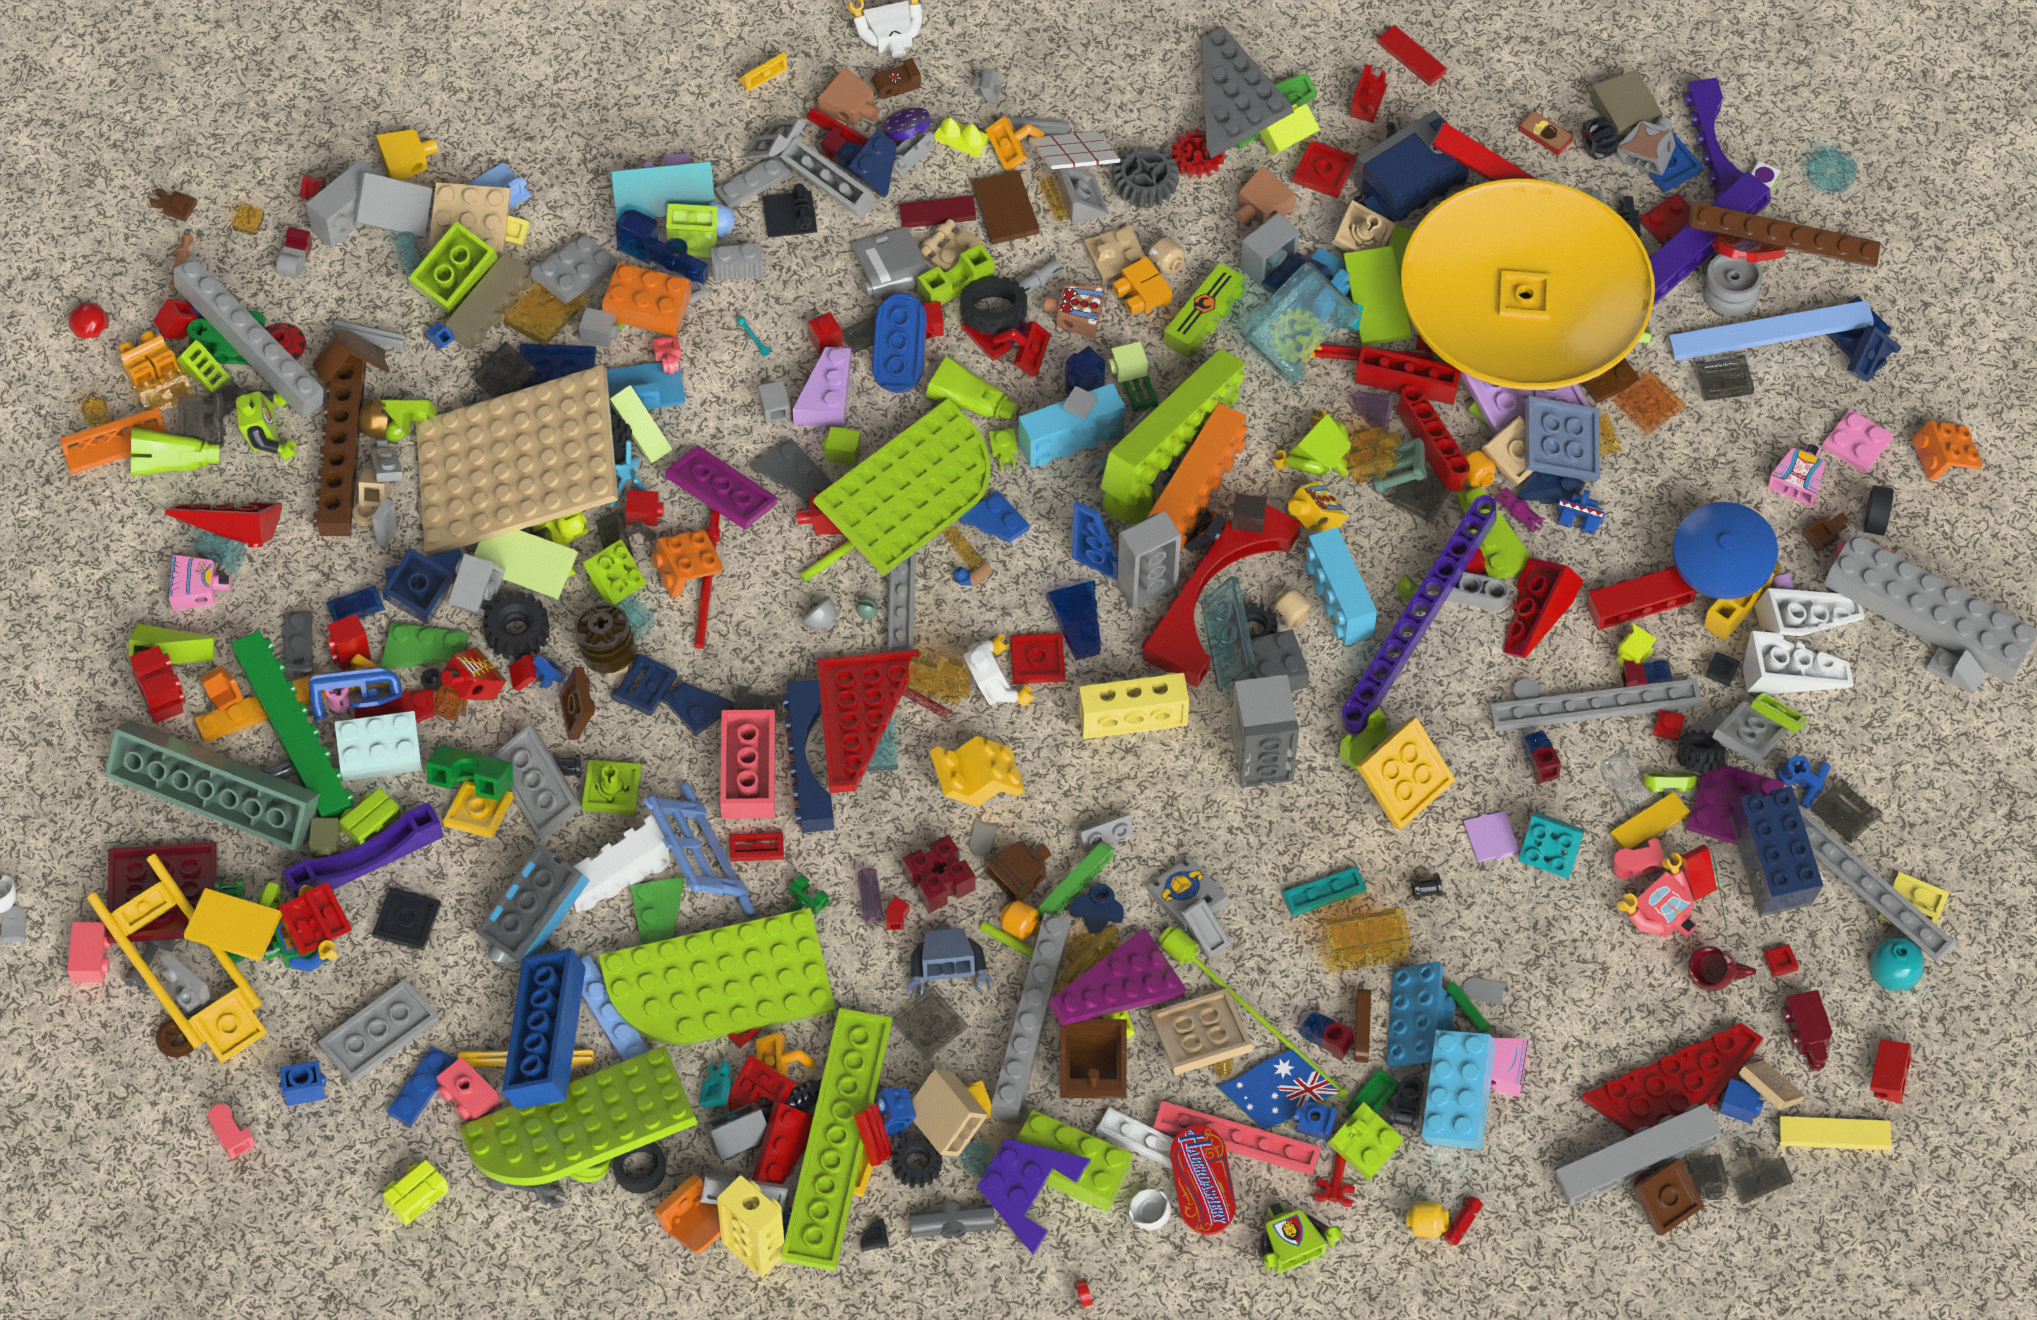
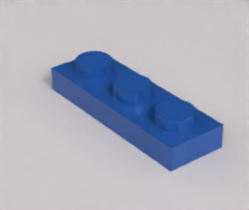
M432 1046L387 1110L388 1115L412 1127L439 1088L436 1077L456 1062L455 1058Z

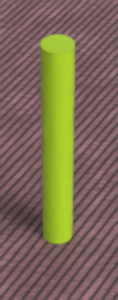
M848 539L799 574L800 578L804 582L808 581L855 548V546Z
M986 921L981 924L979 930L1032 959L1034 948Z

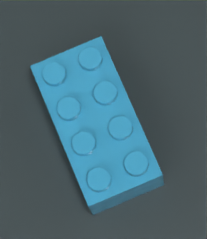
M1113 383L1089 391L1098 396V402L1086 420L1063 410V404L1066 400L1019 417L1018 444L1030 468L1037 465H1047L1053 459L1069 457L1075 451L1083 448L1091 449L1102 441H1112L1124 434L1125 405Z
M1338 527L1310 535L1308 537V546L1305 547L1306 560L1304 561V568L1307 575H1312L1315 581L1313 586L1316 595L1323 598V609L1328 618L1331 617L1334 622L1333 631L1336 638H1341L1344 646L1374 637L1377 610Z
M1436 1030L1422 1138L1428 1145L1483 1149L1496 1042L1490 1034Z

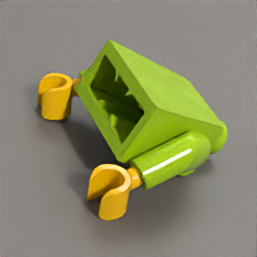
M1323 409L1317 411L1318 417L1311 415L1312 428L1289 452L1290 456L1287 457L1284 450H1278L1276 454L1281 460L1272 459L1273 466L1276 469L1281 470L1288 467L1319 476H1324L1333 468L1343 478L1353 468L1343 457L1352 447L1345 425L1330 417Z

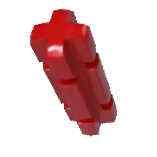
M1468 1197L1464 1204L1465 1208H1461L1452 1222V1229L1448 1228L1444 1235V1239L1448 1244L1454 1246L1459 1244L1463 1238L1461 1234L1464 1235L1476 1218L1474 1214H1478L1483 1206L1479 1198Z

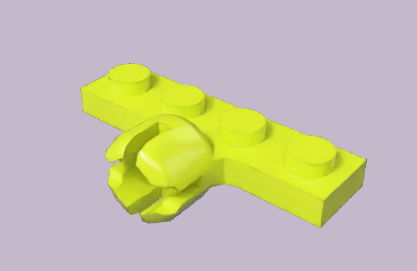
M582 511L532 526L535 536L568 547L571 541L589 532L588 525L584 526L587 520ZM574 565L572 566L568 577L576 574Z

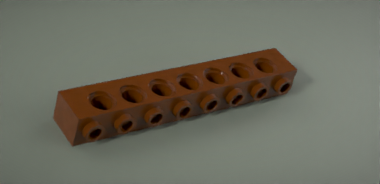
M353 354L348 356L331 378V381L328 384L326 383V396L329 397V403H324V418H327V424H322V439L325 440V445L320 446V461H323V465L318 467L317 473L318 483H321L320 489H316L315 502L319 507L318 511H314L313 525L318 527L320 536H351L360 441L358 417L363 406L367 366L366 361Z

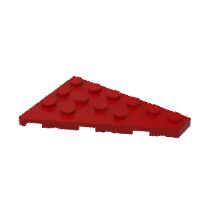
M919 649L817 659L829 793L857 790L920 660Z
M1739 1023L1730 1027L1726 1032L1712 1035V1038L1687 1046L1676 1051L1674 1055L1660 1058L1658 1062L1645 1068L1640 1067L1622 1075L1620 1079L1606 1082L1604 1086L1591 1092L1586 1091L1581 1101L1634 1136L1636 1130L1645 1126L1652 1128L1658 1125L1661 1119L1669 1115L1679 1116L1684 1113L1686 1108L1694 1104L1701 1106L1707 1103L1711 1109L1727 1089L1730 1079L1734 1080L1762 1044L1764 1038L1744 1024Z

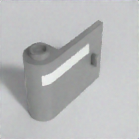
M907 226L850 242L851 248L866 274L867 281L863 282L865 293L867 296L871 295L873 300L916 288L918 276L929 271L927 262Z

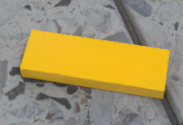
M1672 792L1611 831L1610 837L1621 849L1635 850L1648 842V840L1653 839L1689 816L1690 810Z

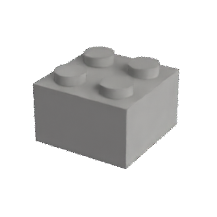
M1279 213L1272 218H1267L1258 229L1247 233L1243 237L1240 269L1261 287V282L1272 271L1278 269L1290 256L1297 253L1299 230Z
M464 553L463 559H459L455 572L457 577L455 583H452L448 590V603L460 610L484 617L485 609L489 610V603L496 601L506 569L494 562Z

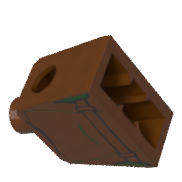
M1018 841L987 857L984 860V872L1013 902L1017 900L1024 901L1046 877V866L1043 862L1051 856V853L1043 843L1031 850L1023 841Z

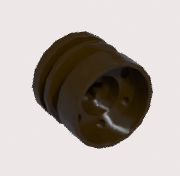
M602 603L586 608L578 616L574 632L582 657L590 669L603 674L615 673L624 669L633 661L636 655V642L631 631L629 619L623 609L614 604Z

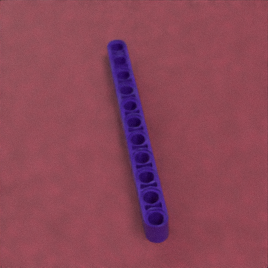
M1481 495L1474 500L1342 709V721L1344 729L1349 733L1358 734L1366 728L1369 716L1380 706L1497 519L1496 502L1491 496ZM1483 509L1490 510L1489 513L1485 514L1480 513L1479 511ZM1472 529L1478 531L1474 534L1467 533L1468 530ZM1456 550L1464 551L1462 554H1455L1453 552ZM1444 570L1452 572L1448 575L1441 574V572ZM1430 591L1438 592V594L1434 596L1428 595L1427 593ZM1419 611L1426 613L1423 616L1414 615L1416 612ZM1405 632L1412 633L1409 637H1403L1401 634ZM1391 653L1399 654L1396 658H1391L1388 655ZM1381 673L1386 675V677L1382 679H1378L1375 677L1377 674ZM1366 694H1369V695H1372V696H1373V697H1372L1371 699H1369V700H1365V699H1362V698H1361L1362 696H1364V695H1366ZM1352 715H1357L1360 717L1356 721L1348 719Z

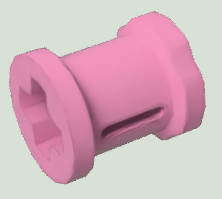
M348 687L338 688L337 691H334V689L325 690L328 706L331 710L342 712L350 707Z

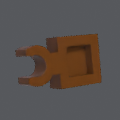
M157 188L155 191L156 196L162 198L159 200L150 198L149 200L153 208H163L165 215L184 222L188 220L197 205L196 198L174 191L169 196L165 190Z

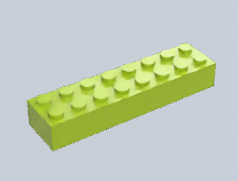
M1220 348L1109 452L1100 489L1125 504L1133 496L1138 497L1147 483L1151 484L1161 470L1165 471L1173 458L1180 457L1185 447L1189 443H1194L1218 403L1225 406H1233L1240 396V392H1238L1239 386L1245 378L1243 372L1246 362Z

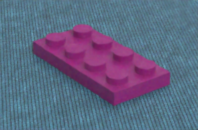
M699 445L668 467L665 472L667 479L744 530L777 504L778 497Z

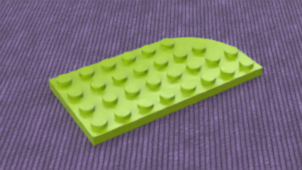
M948 398L817 495L813 502L884 577L977 505L983 497L990 479L991 465L988 449L976 426Z
M811 908L598 955L607 996L612 1006L618 1012V1015L630 1027L637 1030L638 1033L661 1043L690 1045L726 1037L730 1033L737 1034L750 1031L752 1028L761 1029L836 1012Z
M663 1045L570 1082L566 1101L516 1110L512 1105L461 1125L459 1128L470 1158L479 1171L502 1183L527 1186L556 1181L698 1123L667 1047Z

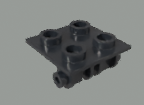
M795 184L792 193L762 196L768 238L817 233L812 191H807L803 184Z

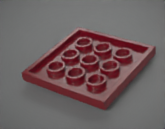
M217 842L108 849V911L110 914L119 907L158 882H161L146 860L153 854L157 855L186 899L196 909L205 888L215 891V881L218 880ZM176 904L126 937L130 942L185 939L184 932L189 924V920ZM107 928L106 938L108 944L117 943Z

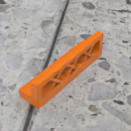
M159 408L59 438L70 473L74 474L131 456V427L166 433ZM156 418L155 421L145 423V421ZM129 427L126 430L120 431L122 428ZM104 435L101 438L95 439L97 436ZM79 443L78 445L67 447L68 445Z

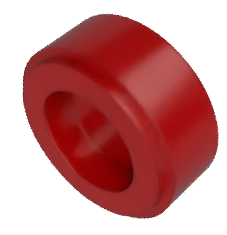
M1086 1279L1076 1280L1075 1285L1081 1305L1083 1307L1093 1305Z

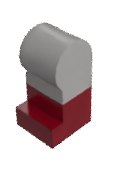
M288 227L286 241L277 260L276 269L278 274L299 277L313 245L310 231Z

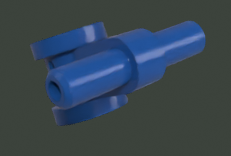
M1796 755L1779 766L1777 776L1780 781L1785 782L1784 785L1792 786L1798 783L1807 789L1800 804L1803 808L1808 809L1816 795L1820 794L1825 786L1824 780L1831 766L1827 762H1822L1816 774L1810 772V764L1807 759Z

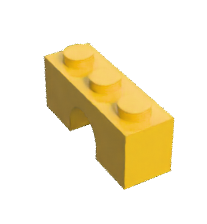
M1774 573L1762 588L1748 596L1738 599H1718L1707 611L1704 628L1726 641L1755 608L1754 605L1765 591L1771 588Z

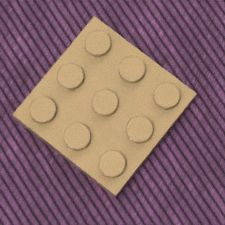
M436 182L428 254L457 221L492 247L499 259L505 252L512 190L502 187Z
M1228 989L1150 1012L1151 1021L1174 1075L1253 1051L1252 1042Z

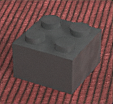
M1293 629L1243 641L1242 659L1249 678L1256 679L1272 674H1288L1291 692L1308 687L1309 671Z

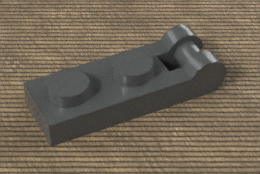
M311 611L285 612L286 678H293L299 674H304V676L313 674ZM294 661H304L303 664H294Z

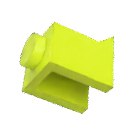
M1632 623L1630 633L1618 646L1617 662L1622 667L1624 661L1634 660L1635 664L1644 663L1654 651L1651 646L1656 642V638Z

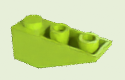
M138 624L129 638V656L159 645L162 654L168 653L172 664L214 660L215 636Z

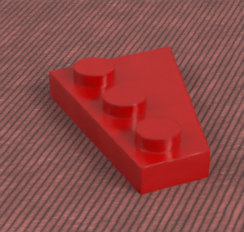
M781 1102L773 1103L752 1180L783 1184L807 1146L814 1116Z

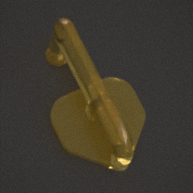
M1109 925L1101 933L1080 934L1069 944L1066 955L1072 964L1060 976L1055 995L1075 981L1083 971L1087 972L1119 947V928L1117 926Z

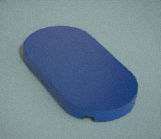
M896 293L889 296L884 303H881L876 313L872 373L881 387L893 393H904L914 388L920 381L924 368L927 313L923 304L908 293Z

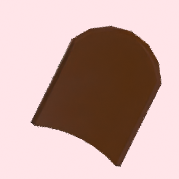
M347 330L336 331L312 364L315 372L327 384L350 354L387 373L390 372L385 360L387 350Z

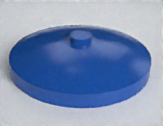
M1715 502L1693 510L1682 520L1675 533L1672 553L1679 575L1691 588L1703 595L1716 599H1738L1758 591L1770 579L1776 567L1778 543L1770 524L1753 509L1732 502Z

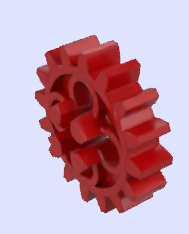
M1195 129L1194 134L1186 131L1185 138L1177 137L1178 143L1172 144L1173 151H1171V157L1175 159L1176 166L1179 168L1181 175L1188 172V178H1191L1193 174H1197L1198 179H1201L1202 174L1205 173L1209 177L1211 176V170L1218 172L1219 164H1224L1225 151L1212 159L1209 157L1206 129L1203 133H1199V130Z

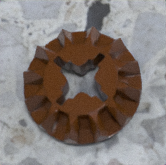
M173 1019L166 1021L160 1026L156 1034V1044L166 1058L170 1056L178 1060L179 1057H189L194 1048L184 1034L183 1039L185 1042L174 1044L171 1036L179 1037L183 1032Z

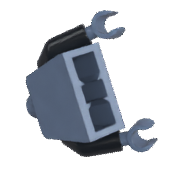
M947 923L937 925L935 931L926 932L924 941L917 945L910 957V977H913V981L908 985L910 997L912 998V990L914 988H920L921 998L924 997L925 989L921 982V977H923L924 981L971 977L975 976V972L978 974L975 983L976 991L980 993L981 986L979 982L981 981L986 982L990 990L992 979L985 973L987 965L983 948L972 938L967 937L964 929H951V926Z

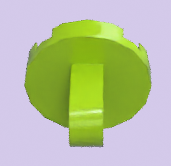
M1147 483L1139 496H1133L1126 504L1107 492L1103 496V502L1106 511L1115 520L1119 518L1122 521H1126L1125 524L1132 525L1139 524L1147 518L1155 505V495L1152 487Z

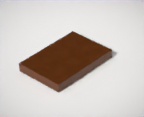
M1019 170L971 181V186L992 245L1040 234V228Z

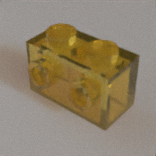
M176 367L163 371L162 375L157 378L148 377L138 382L139 385L133 387L143 412L159 408L161 412L195 398L187 374L181 368L177 369Z

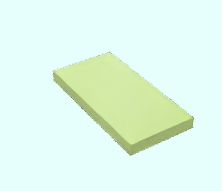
M516 530L480 541L473 556L494 562L506 569L503 577L504 581L558 600L578 552L535 535Z

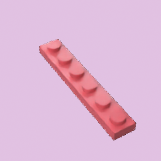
M1164 1101L1161 1102L1154 1123V1129L1175 1136L1189 1126L1202 1125L1209 1127L1221 1136L1226 1151L1311 1176L1314 1174L1321 1151L1319 1146Z

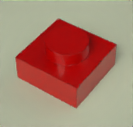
M1660 709L1653 736L1679 742L1685 715Z

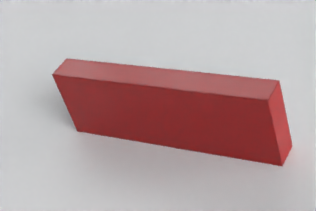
M1396 25L1378 38L1377 43L1428 86L1446 74L1447 68Z

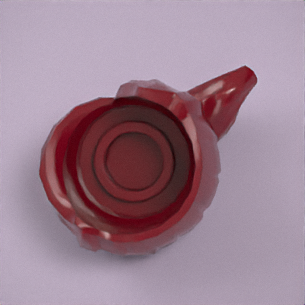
M1704 946L1694 951L1688 966V977L1694 985L1701 990L1712 992L1726 988L1733 979L1741 980L1747 976L1755 975L1757 972L1755 968L1735 963L1733 955L1728 951H1721L1713 946Z

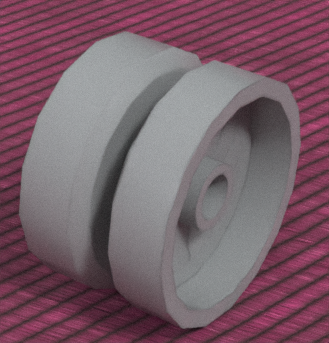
M1722 254L1717 255L1709 264L1704 287L1705 301L1710 308L1719 314L1727 316H1741L1750 312L1757 304L1763 279L1762 267L1758 262L1745 261L1746 257H1740V259L1735 260Z

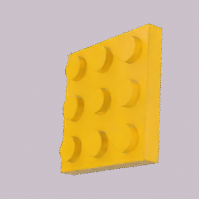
M1417 717L1407 719L1356 765L1396 829H1402L1455 781V778Z

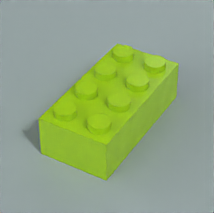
M1033 1109L1016 1140L1091 1158L1092 1160L1078 1183L1053 1169L1045 1185L1108 1213L1132 1168L1133 1153Z

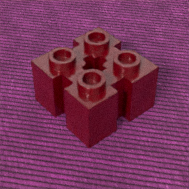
M949 834L931 843L930 851L923 853L919 849L902 858V873L913 889L918 887V898L928 913L947 905L948 897L953 894L956 899H959L976 890V876L965 859L960 861L959 849Z

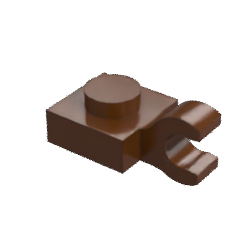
M1844 513L1838 514L1830 521H1827L1823 516L1803 528L1802 535L1819 552L1838 540V533L1847 529L1848 526L1845 523L1849 519Z

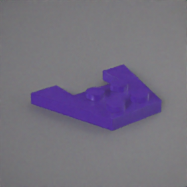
M1005 1139L977 1187L1032 1255H1034L1049 1230L1028 1218L1026 1214L1053 1169L1078 1183L1092 1159Z

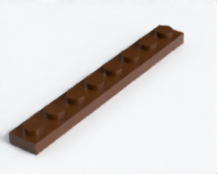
M1697 202L1691 203L1687 227L1868 267H1877L1881 245L1879 241Z

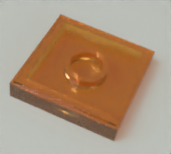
M1652 371L1613 399V403L1647 436L1683 411L1686 405Z

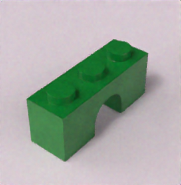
M440 745L426 761L428 784L452 789L458 782L471 780L475 784L476 796L500 801L514 784L512 762L444 745Z

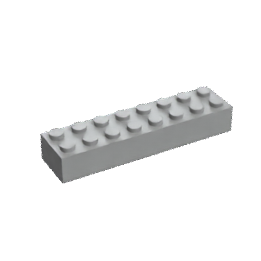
M1852 532L1831 567L1824 586L1960 658L1964 651L1968 650L1983 671L2009 684L2037 637V629Z

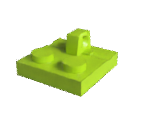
M1363 1102L1327 1144L1362 1176L1370 1180L1404 1141V1138Z

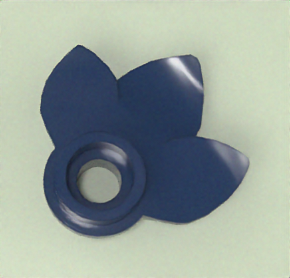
M1097 884L1090 889L1088 894L1077 896L1071 905L1070 916L1085 917L1088 931L1092 934H1097L1107 927L1109 921L1121 923L1124 917V909L1122 904L1115 900L1114 891L1108 885ZM1103 895L1106 899L1102 901L1097 900V896Z

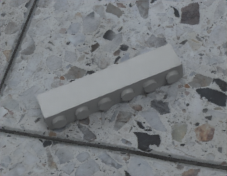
M1706 1103L1701 1106L1694 1104L1686 1108L1683 1114L1676 1117L1669 1115L1661 1119L1659 1124L1652 1128L1648 1126L1642 1127L1634 1132V1136L1625 1140L1623 1137L1617 1138L1608 1144L1609 1147L1600 1151L1598 1148L1586 1152L1582 1159L1575 1162L1568 1160L1558 1166L1559 1169L1555 1170V1179L1569 1207L1662 1167L1674 1158L1680 1159L1721 1140L1722 1132L1708 1104Z

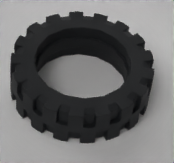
M985 276L981 277L978 281H971L969 286L964 287L963 293L960 295L962 320L964 323H968L969 328L978 329L980 333L989 332V334H996V332L1018 328V324H1022L1025 321V317H1027V294H1025L1024 287H1020L1019 283L1015 280L1013 282L1010 281L1008 277L998 278V276H992V278H987ZM989 297H1001L1013 303L1011 308L998 313L984 312L974 305L978 301Z

